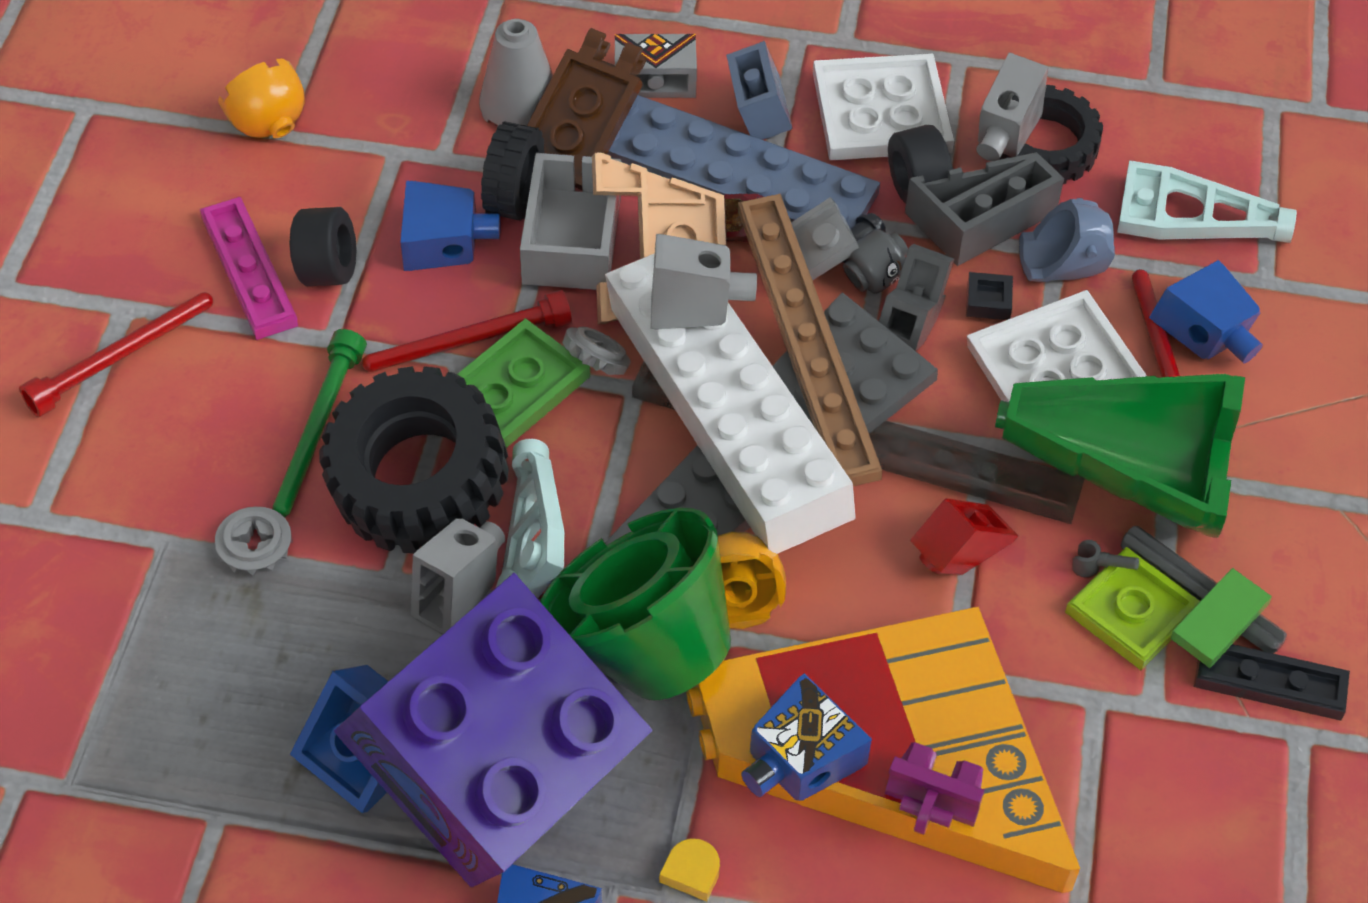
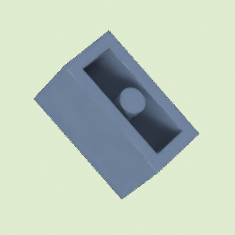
M765 41L727 54L737 106L750 136L763 140L793 129L780 75Z

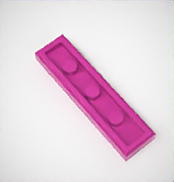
M241 197L200 209L202 221L256 340L298 327L297 316Z

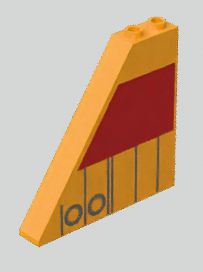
M979 607L723 660L710 676L686 691L691 716H700L704 730H699V742L704 759H713L719 778L746 786L741 772L756 761L750 753L752 729L789 687L805 673L872 739L868 764L803 801L795 800L779 783L766 794L1060 893L1073 890L1080 866ZM916 742L932 748L937 753L932 770L951 777L957 761L965 760L983 768L981 788L985 789L974 827L952 819L949 828L930 821L924 835L915 832L914 827L918 816L899 810L902 800L885 794L890 776L889 769L894 757L902 758L911 743Z

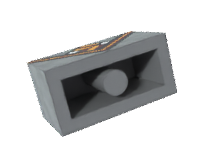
M615 34V66L627 42L643 49L641 55L646 57V63L642 71L636 75L643 83L638 94L639 96L645 98H696V34Z

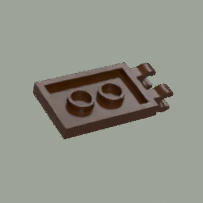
M590 28L578 53L570 49L566 50L527 126L540 128L539 130L542 131L545 154L574 156L575 188L582 191L583 156L592 157L594 153L607 154L643 86L641 79L636 75L642 71L646 63V57L641 55L643 49L628 42L622 49L616 66L603 61L602 59H604L610 48V43L604 41L606 38L605 33Z

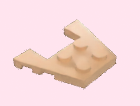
M594 153L592 156L593 195L638 197L640 259L655 253L656 234L726 245L724 195L673 177L671 179L648 172L647 168L633 163L628 165L613 160L610 155L604 153ZM607 282L598 283L596 285L598 324H607L618 320L611 308Z

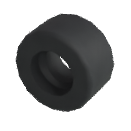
M923 125L893 133L888 141L887 151L891 177L900 198L905 204L910 178L923 175L924 183L948 178V170L953 169L946 142L934 125Z
M342 207L298 210L293 217L289 241L291 261L298 280L307 287L347 284L354 274L357 254L356 236L349 214Z

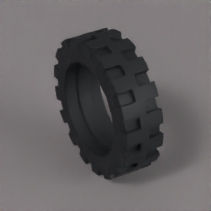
M1046 85L1043 112L1040 119L1055 121L1069 128L1077 137L1078 142L1064 150L1054 151L1037 149L1025 143L1018 156L1037 152L1064 178L1063 184H1066L1068 179L1078 180L1083 177L1085 170L1089 172L1092 169L1100 148L1103 123L1099 122V112L1096 108L1091 109L1089 107L1090 102L1083 96L1078 98L1074 96V91L1066 88L1061 91L1055 89L1056 86ZM1014 94L1012 100L1019 102L1018 97ZM1002 153L999 160L1011 158V156Z

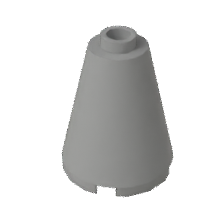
M511 19L503 22L496 29L479 97L482 117L487 123L489 119L498 126L499 124L502 125L504 121L527 126L553 77L537 29L526 20Z

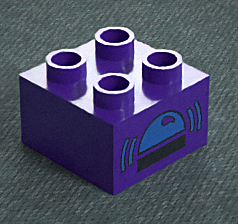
M513 573L363 703L334 730V733L472 888L505 872L653 730L521 579Z

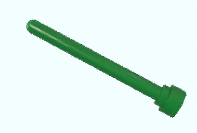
M338 329L334 331L327 347L328 358L331 364L272 506V509L280 513L284 518L292 510L347 370L352 369L354 365L361 362L366 350V340L352 330Z

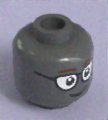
M873 229L857 241L859 248L854 250L851 256L846 259V263L843 264L844 272L859 291L864 292L868 290L878 294L900 278L908 247L897 233L894 232L889 235L883 230Z

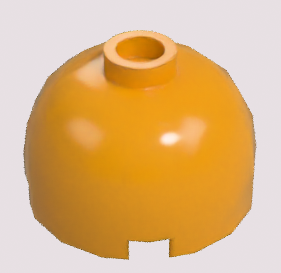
M282 58L276 59L280 66L268 68L265 62L256 64L240 73L227 84L225 89L229 95L225 100L219 96L218 102L228 120L238 131L256 138L270 136L281 138L294 129V122L299 118L305 104V96L298 74L289 61Z
M728 532L718 535L729 627L746 629L763 624L770 619V612L778 604H780L781 608L785 601L786 575L779 555L768 550L765 543L758 536L748 532Z

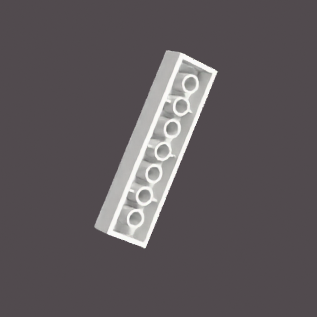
M655 253L605 274L614 315L754 534L765 543L768 550L776 554L781 553L856 519L853 482L729 303L727 305L726 322L722 325L650 329Z

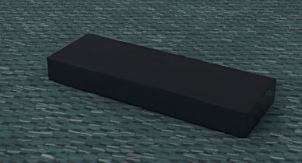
M1232 644L1211 668L1198 660L1194 687L1341 721L1346 713L1350 671Z

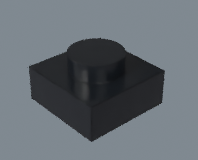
M969 272L966 317L1010 319L1012 313L1013 276Z

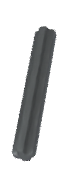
M1139 526L1130 528L1122 538L1120 545L1122 549L1128 547L1199 601L1217 584L1216 581ZM1262 614L1241 634L1264 652L1273 654L1282 647L1287 637L1283 629Z

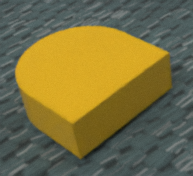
M687 839L679 842L671 850L659 874V883L707 902L719 877L720 859L717 851L711 844L701 839Z

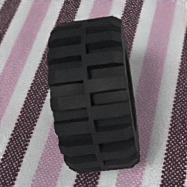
M413 366L398 368V373L387 376L386 372L373 376V383L366 387L360 384L349 392L352 398L347 403L341 401L332 412L335 422H328L325 425L321 437L325 445L319 450V459L324 470L322 476L346 523L352 525L357 535L365 541L374 539L379 548L392 551L396 545H399L403 553L414 554L455 519H464L480 527L490 518L487 508L489 505L493 507L499 505L504 494L501 485L508 481L509 467L506 462L508 453L491 405L486 403L484 395L475 385H466L465 379L453 372H448L443 377L440 368L426 366L423 367L422 372H415ZM420 435H436L456 443L452 456L446 465L435 475L424 481L410 485H393L375 478L377 468L387 452L408 438Z

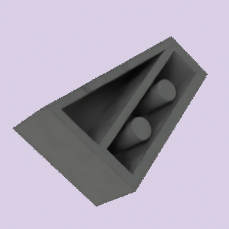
M1037 152L986 162L984 169L963 173L961 168L948 170V178L924 183L923 175L912 177L909 179L905 214L947 256L954 258V263L959 266L1041 222L1050 211L1058 206L1064 178Z

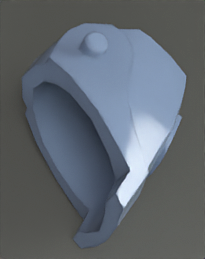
M1083 198L1070 199L1060 203L1050 211L1033 232H1022L1019 237L1020 262L1028 281L1075 280L1105 272L1115 256L1114 230L1109 214L1099 208L1096 202L1084 200Z

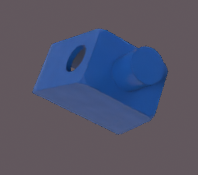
M406 181L400 241L404 271L470 264L474 260L475 239L500 240V214L476 213L475 192L471 189Z
M1219 260L1167 287L1149 316L1154 323L1202 359H1210L1228 348L1245 364L1255 357L1263 346L1249 332L1260 315V307Z

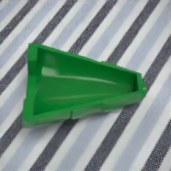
M1228 374L1160 378L1145 376L1096 380L1093 377L1014 383L1010 401L1000 400L995 428L1004 429L1002 439L1071 477L1078 474L1119 498L1129 499L1185 528L1195 530L1208 537L1218 538L1227 517L1232 481L1227 479L1231 443L1242 407L1245 377Z

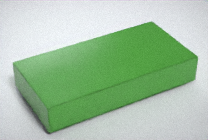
M1232 568L1173 630L1170 639L1211 668L1269 605L1272 596Z

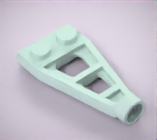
M1129 160L1117 233L1159 240L1269 238L1272 241L1290 243L1295 228L1297 210L1279 207L1277 203L1173 167ZM1172 192H1180L1195 197L1202 202L1203 213L1193 218L1171 217L1165 211L1167 195ZM1222 203L1245 211V220H1215L1212 217L1214 204Z
M524 439L517 442L512 451V468L517 476V485L502 573L496 588L510 575L515 573L538 599L564 569L565 531L552 464L549 459V448L540 440ZM541 529L540 535L534 541H532L531 539Z

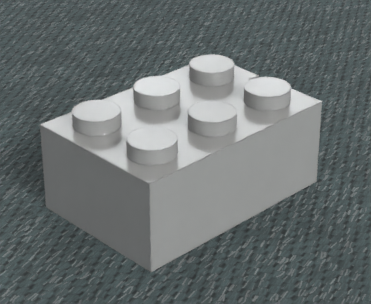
M536 153L520 245L522 284L596 290L598 283L606 282L605 274L611 272L621 196L593 195L592 157L583 156L582 158L583 192L575 191L574 156Z

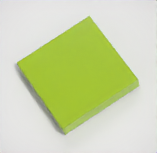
M1126 547L1118 555L1139 558L1138 569L1105 567L1067 603L1065 613L1139 670H1142L1171 641L1170 638L1173 630L1200 601Z

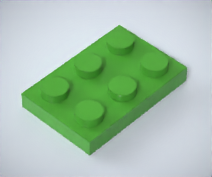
M525 318L457 375L465 379L466 385H475L484 395L486 403L491 405L507 448L589 379L590 366L571 356L569 350Z

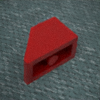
M945 498L910 541L921 552L919 555L921 562L936 574L963 575L1012 544L1019 535L988 504Z

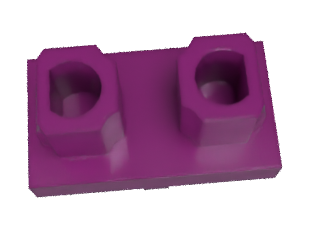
M916 742L911 743L902 758L894 757L889 769L890 776L885 794L902 800L899 810L918 816L914 827L915 832L924 835L930 821L949 828L952 819L974 827L985 789L981 788L983 768L965 760L957 761L951 777L932 770L937 753L932 748Z

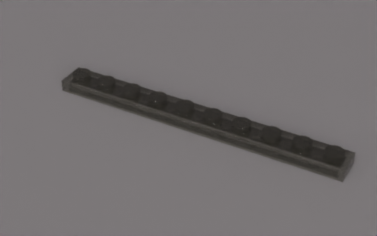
M643 361L632 385V398L674 409L650 369ZM889 421L883 422L869 433L882 470L1072 524L1085 480L1079 475L1071 477L1055 468Z

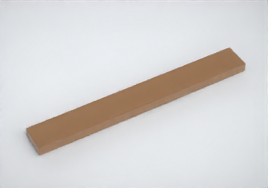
M781 194L739 202L738 213L813 426L853 482V486L882 480V469Z

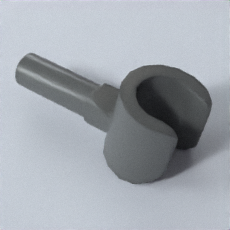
M1084 540L1078 545V556L1073 558L1072 568L1081 577H1091L1098 573L1100 566L1137 570L1139 558L1101 552L1100 546L1095 541Z

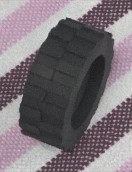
M506 121L497 127L487 149L481 179V199L485 213L500 214V217L519 221L525 219L536 153L545 154L544 138L542 137V131L539 130L540 128Z

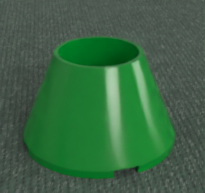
M673 508L648 514L627 523L631 532L619 537L606 545L602 538L574 558L559 573L540 601L606 677L646 700L668 699L695 687L719 667L731 646L717 530L706 513L694 508Z

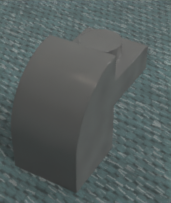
M913 244L908 249L896 289L886 296L879 322L916 351L924 344L938 318L946 297L943 293L954 258Z

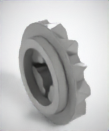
M588 327L568 328L562 341L564 347L569 350L571 356L578 358L583 364L593 367L596 371L601 370L608 375H623L628 369L631 361L626 355L625 349L611 337Z
M254 506L235 511L222 521L215 534V548L220 562L227 563L234 573L241 569L247 570L252 576L256 570L265 567L273 571L275 562L280 558L287 559L288 548L293 543L291 529L287 520L277 511L266 507ZM257 529L261 542L258 543L257 549L251 552L248 549L247 543L250 542L254 530Z

